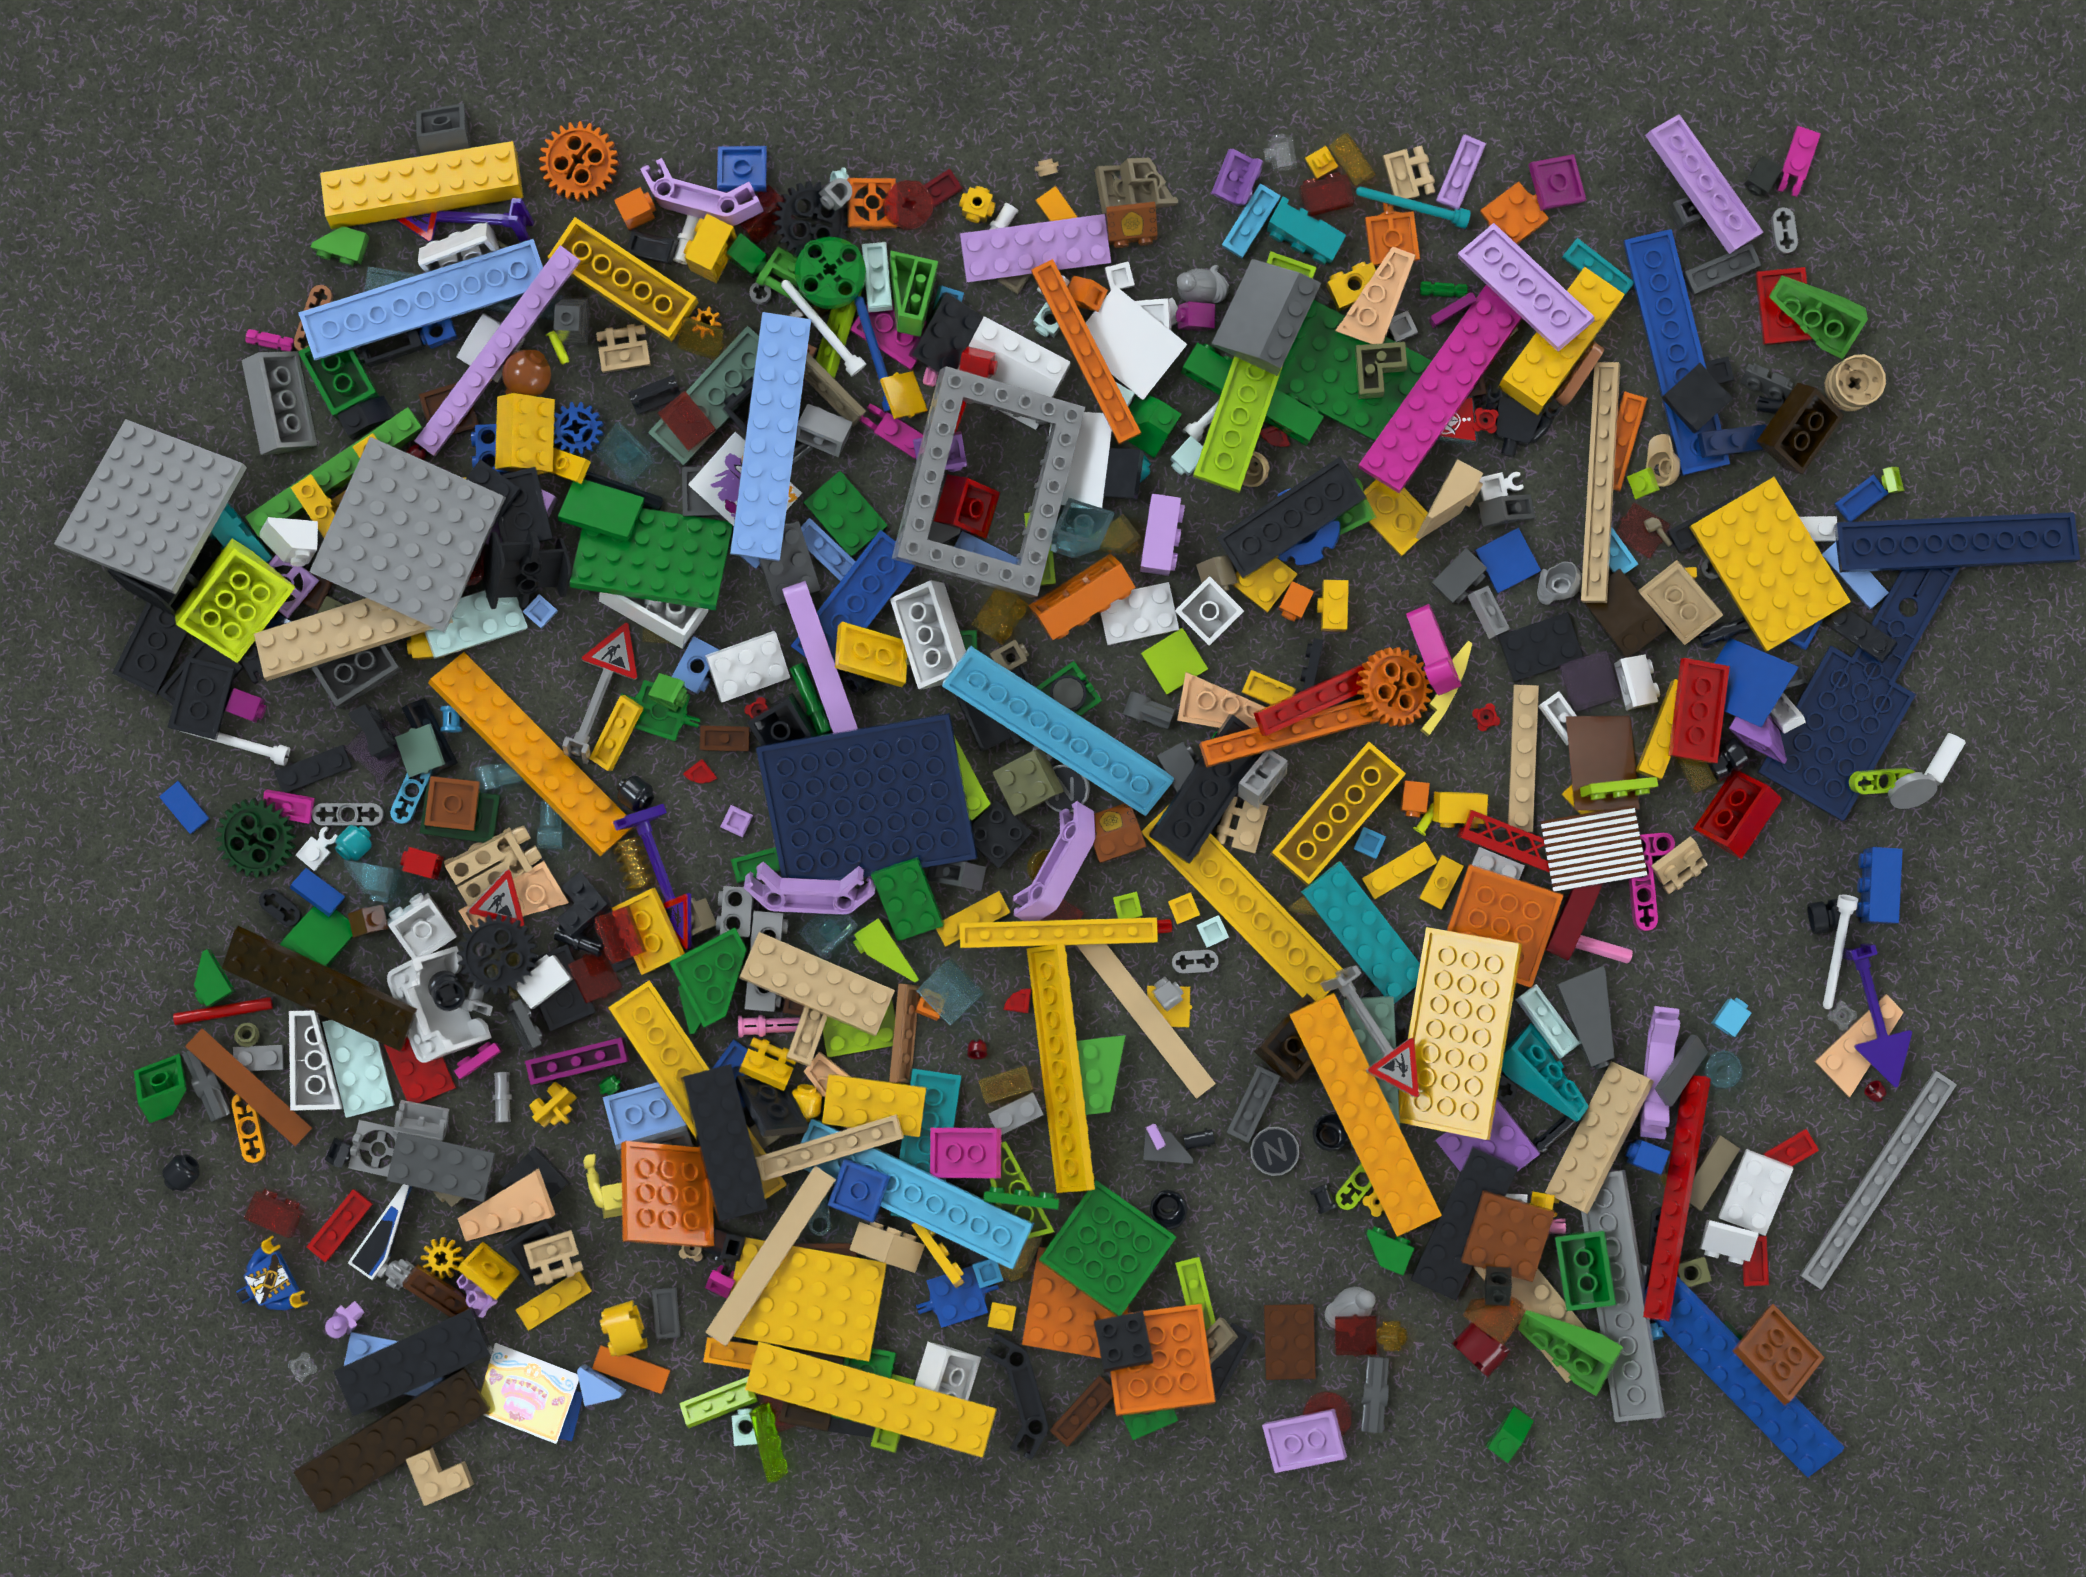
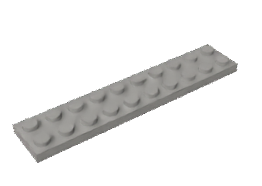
M1625 1170L1612 1171L1608 1173L1588 1214L1582 1211L1581 1214L1584 1232L1605 1230L1616 1305L1597 1307L1601 1334L1623 1346L1608 1376L1615 1422L1662 1418L1665 1416L1650 1320L1643 1317L1646 1295Z

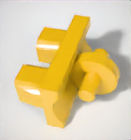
M554 1082L547 1090L552 1097L549 1102L545 1103L541 1098H538L529 1105L534 1114L532 1118L544 1128L550 1122L554 1126L560 1121L567 1125L570 1120L566 1115L573 1110L569 1105L577 1099L569 1089Z

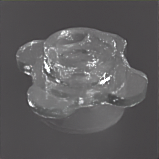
M1839 1001L1836 1004V1008L1827 1014V1018L1829 1021L1836 1023L1839 1030L1844 1031L1848 1029V1024L1857 1018V1013L1847 1007L1846 1002ZM1841 1013L1844 1014V1018L1840 1017Z
M302 1352L300 1357L288 1362V1368L292 1370L295 1379L299 1382L304 1381L305 1377L309 1374L317 1372V1365L311 1362L310 1354L307 1352ZM302 1364L305 1366L304 1369L300 1368Z

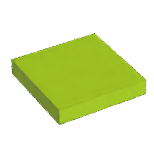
M1183 628L1141 653L1166 695L1184 684L1185 672L1199 676L1208 670Z

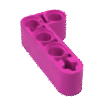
M1430 604L1406 613L1426 665L1424 667L1426 675L1435 692L1440 696L1461 687L1460 679Z
M1668 833L1640 835L1644 846L1643 855L1647 875L1643 878H1628L1633 924L1640 931L1652 930L1658 923L1652 857L1666 855L1674 849V838ZM1659 838H1664L1668 843L1665 851L1657 848L1656 842ZM1645 889L1648 892L1649 896L1646 902L1638 900V890ZM1650 905V909H1645L1646 917L1651 918V922H1648L1647 927H1645V923H1640V918L1644 917V909L1638 911V906Z

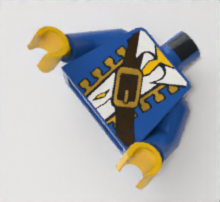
M274 1236L267 1238L262 1242L261 1247L254 1252L246 1266L247 1273L243 1276L248 1285L236 1291L240 1301L244 1304L255 1298L259 1306L265 1305L269 1310L283 1311L307 1305L308 1301L302 1302L300 1299V1295L305 1292L300 1291L281 1252L278 1250L281 1247L280 1244L273 1246L271 1239Z

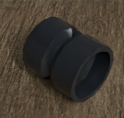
M1733 738L1721 745L1717 763L1706 764L1713 777L1720 782L1731 776L1732 770L1738 772L1749 766V760L1740 743Z
M1838 898L1828 900L1827 904L1823 901L1808 903L1807 913L1810 928L1814 935L1826 933L1829 931V928L1837 931L1840 918L1839 907H1837Z
M440 971L429 980V993L438 1008L443 1011H452L462 1005L465 999V992L460 980L454 973Z

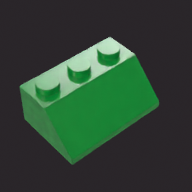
M1605 1230L1569 1233L1555 1237L1566 1310L1574 1311L1616 1305Z

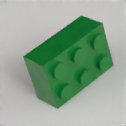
M310 346L298 351L332 416L339 420L337 414L360 402L380 397L354 348L315 361Z

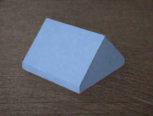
M586 1364L579 1367L577 1371L585 1406L620 1398L626 1392V1389Z

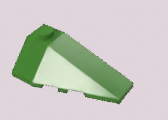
M1783 275L1769 295L1822 350L1841 359L1845 357L1868 320L1866 308L1844 297Z
M1528 1310L1524 1313L1518 1330L1539 1350H1545L1553 1358L1552 1362L1557 1367L1561 1365L1570 1374L1569 1379L1597 1396L1623 1349V1346L1600 1333Z

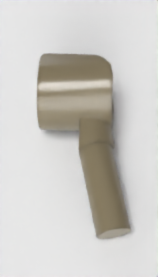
M1651 517L1644 521V526L1648 533L1656 531L1668 547L1673 544L1664 533L1659 519Z

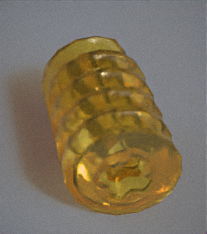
M640 836L616 843L615 845L618 846L612 850L614 854H621L616 859V863H624L619 868V872L627 873L622 878L623 882H630L625 887L626 891H634L653 884L648 882L654 876L653 873H645L651 867L650 864H642L647 855H639L644 846H636L635 844L641 839Z

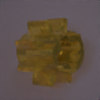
M1384 1321L1383 1326L1377 1330V1341L1380 1345H1384V1351L1401 1350V1346L1407 1342V1331L1404 1327H1400V1321Z

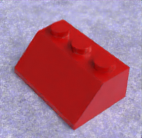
M1733 770L1731 776L1724 782L1693 829L1724 851L1742 859L1782 798L1770 786L1740 771L1736 772Z

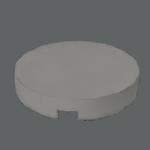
M1922 772L1911 773L1898 779L1894 783L1895 787L1893 789L1890 787L1888 798L1896 808H1913L1927 802L1934 796L1937 791V783L1935 778L1929 773L1927 775H1923Z

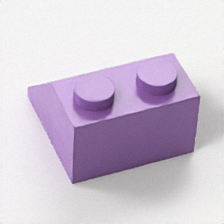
M1768 716L1762 727L1735 717L1729 729L1744 745L1783 764L1786 763L1787 758L1780 731L1773 723L1771 716Z

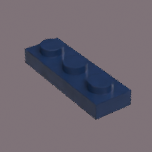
M1766 424L1697 434L1702 458L1764 450L1756 441L1766 428Z

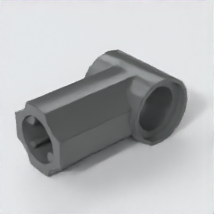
M1131 691L1122 715L1133 717L1139 722L1145 721L1163 729H1168L1175 709L1153 702L1151 698Z

